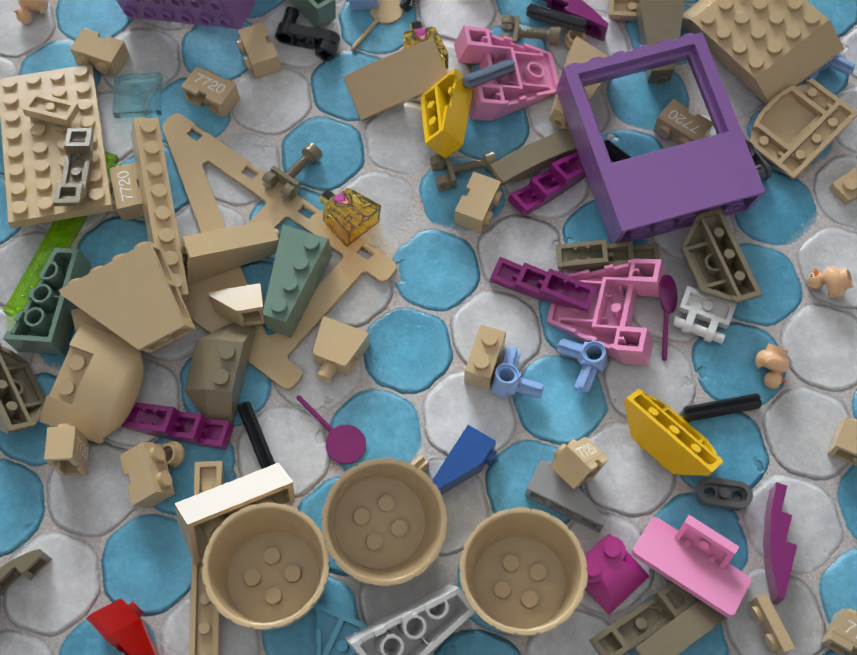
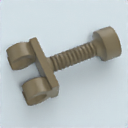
M502 16L501 29L504 31L514 30L513 35L501 33L500 38L508 36L512 38L511 42L516 44L520 37L544 39L549 41V45L559 46L561 27L551 26V29L547 32L532 29L521 30L520 16Z
M308 143L302 149L303 156L286 173L273 166L262 177L264 181L262 185L272 189L277 182H280L284 185L281 190L283 194L281 197L288 202L292 201L296 194L301 191L300 182L294 178L309 163L315 164L322 158L321 150L315 144Z
M494 151L483 153L481 160L464 162L455 166L452 165L449 156L446 159L441 155L432 156L430 158L432 170L441 171L446 168L448 175H441L436 178L438 191L457 188L456 173L468 172L477 168H485L489 172L490 164L496 162Z

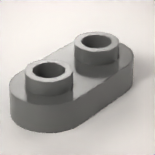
M707 477L702 479L695 488L696 499L706 507L741 511L747 508L753 499L751 488L741 481ZM704 491H711L713 493V497H707ZM732 494L739 495L741 501H735Z

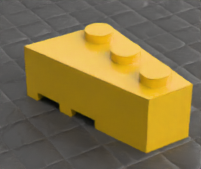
M456 68L420 95L425 144L445 159L463 146L473 88L470 89L463 86L462 78L464 75Z

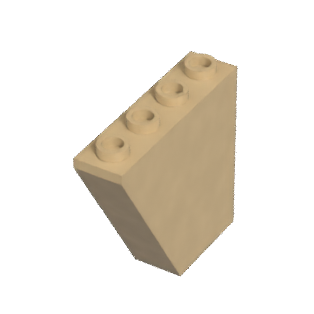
M150 241L138 243L128 253L114 256L111 262L104 266L92 268L89 274L82 278L72 279L67 283V286L59 289L63 297L136 349L152 353L195 330V326L161 247Z

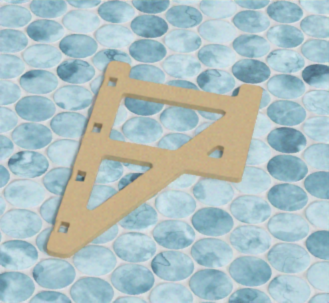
M174 113L163 123L162 128L201 233L226 228L203 169L206 164H211L266 203L247 224L271 219L276 229L285 220H291L306 232L329 238L331 249L343 257L316 287L292 337L276 332L273 335H267L263 324L251 326L255 327L256 330L248 363L283 390H292L301 381L303 374L301 369L288 359L289 356L322 321L323 316H326L362 275L367 274L380 283H387L397 272V265L393 260L380 251H376L366 244L364 240L296 194L290 202L281 197L283 195L281 190L284 185L280 182H277L272 189L262 185L264 183L262 177L265 174L263 170H259L250 161L208 132L197 127L195 123L182 114ZM192 131L201 136L197 141L189 136ZM247 169L256 174L253 179L244 174ZM305 208L314 215L308 219L300 212ZM362 248L373 255L369 260L358 254ZM241 267L188 285L189 295L186 308L192 321L209 334L228 324H235L214 312L209 292L246 286L247 282Z

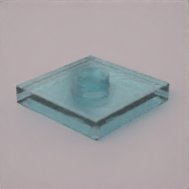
M161 72L114 75V118L162 115L163 76Z

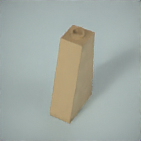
M576 36L568 51L564 68L571 63L581 64L588 62L594 57L604 58L608 56ZM603 82L584 87L589 102ZM556 92L548 120L553 122L557 128L568 130L569 126Z
M270 219L182 236L181 251L187 285L276 254L280 238L279 230L274 228Z

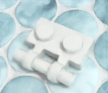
M687 286L678 312L687 315L686 320L676 316L672 326L682 329L681 332L689 335L690 332L704 338V341L709 343L714 341L722 344L725 334L717 332V326L728 329L737 304L702 294L698 289ZM695 318L709 323L708 328L693 323Z

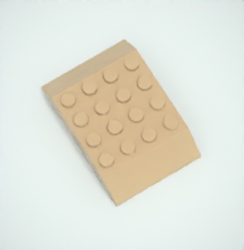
M699 0L683 13L682 27L688 33L697 34L703 32L711 54L766 105L794 84L796 87L844 50L830 20L807 0Z

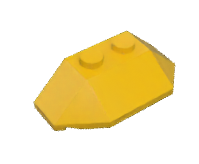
M641 389L636 390L625 399L624 405L631 438L672 474L710 476L723 463L722 458L717 455L709 440L666 403L653 396L646 395L645 391Z

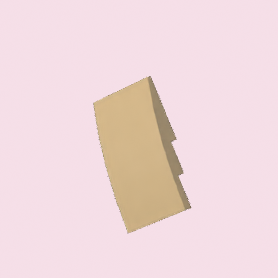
M432 38L368 64L343 76L359 119L362 121L420 98V95L446 76L447 71Z

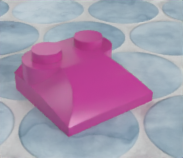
M610 533L585 554L586 570H588L585 591L608 615L649 578L646 571L626 550L624 543Z

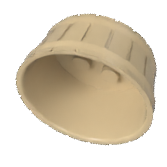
M393 458L371 459L347 470L331 487L322 511V534L329 554L336 561L335 563L348 575H352L353 578L367 584L392 586V584L398 585L412 580L413 577L416 578L430 567V563L435 561L442 549L441 545L444 544L447 533V511L436 484H433V480L421 469L418 470L416 466L409 462L397 461V459Z
M272 502L250 505L227 517L221 523L222 525L217 527L208 541L209 545L206 546L202 562L204 564L202 566L203 583L206 586L205 590L208 598L216 606L215 608L228 620L253 630H274L289 626L303 618L320 599L329 575V552L319 527L315 525V522L302 511L299 512V509Z
M523 507L511 508V510L499 511L491 515L490 518L487 517L478 524L474 532H471L463 547L464 551L461 553L459 567L461 571L460 582L469 605L485 623L503 633L515 636H532L548 632L561 625L574 613L585 593L588 570H586V557L583 548L581 549L579 540L561 520L541 510L533 508L531 510L530 508Z

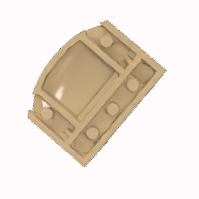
M809 79L805 85L796 87L794 84L785 89L763 108L754 122L749 141L760 155L794 180L845 131L857 117V111L817 81Z
M82 323L69 344L70 349L52 390L46 396L39 422L52 427H57L58 424L63 423L72 424L87 440L102 444L106 441L103 438L114 430H118L131 413L141 390L145 365H143L141 350L136 349L119 336Z

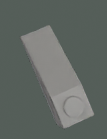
M540 460L526 488L525 496L600 533L605 520L579 487L573 489L550 467L553 461L545 462Z

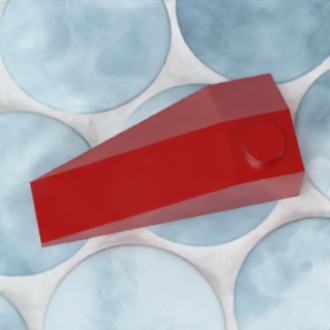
M120 598L91 613L86 618L105 640L120 653L123 652L125 655H160L147 623L141 618L144 612L134 601L128 604Z

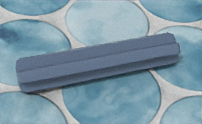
M505 60L464 75L462 78L463 86L471 89L511 74L515 71V62L513 60Z

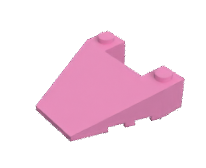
M463 26L454 43L459 63L479 64L480 69L505 60H513L515 62V71L513 73L473 88L469 110L470 119L493 121L556 95L559 79L552 53L526 43L523 46L511 42L512 38L508 36L500 38L492 35V31L486 28Z
M636 258L628 260L627 264L618 266L610 264L604 266V269L590 272L588 269L567 274V276L596 287L597 290L587 312L551 303L547 323L583 343L590 341L601 342L605 346L607 355L622 364L649 366L653 341L648 328L631 327L637 297H659L660 280L664 275H667L662 260Z

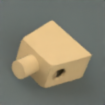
M323 316L312 351L314 363L320 366L316 377L330 383L335 372L345 376L349 375L370 345L369 333Z

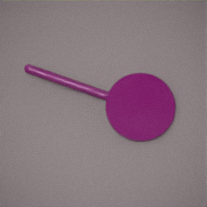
M664 275L659 284V299L664 310L663 361L667 360L669 313L675 311L678 301L677 287L670 275Z
M300 395L296 397L330 432L326 438V451L332 460L340 464H351L362 457L366 448V440L358 428L352 425H340L333 429Z

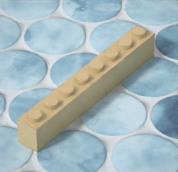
M133 118L131 138L148 241L161 247L186 305L189 292L159 118Z

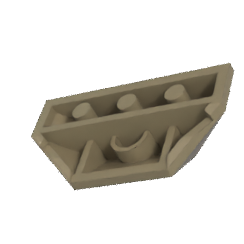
M718 208L697 214L681 247V252L700 293L736 304L761 297L762 292L722 209Z
M228 324L196 341L184 391L200 414L206 418L230 421L234 425L255 335V327Z
M0 343V431L9 434L32 429L41 416L45 397L29 363L13 351L3 347Z

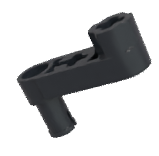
M292 6L286 7L282 22L278 24L275 38L283 44L313 49L316 56L321 60L331 61L335 59L341 39L338 33L328 29L298 25L296 21L299 16V10Z

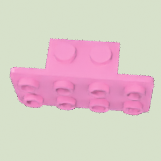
M688 515L679 530H676L661 519L653 517L631 551L635 558L727 618L733 617L751 583V578L729 564L739 546Z

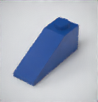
M467 425L432 479L433 484H436L441 495L480 473L485 465L490 466L497 455V451H495L496 440Z

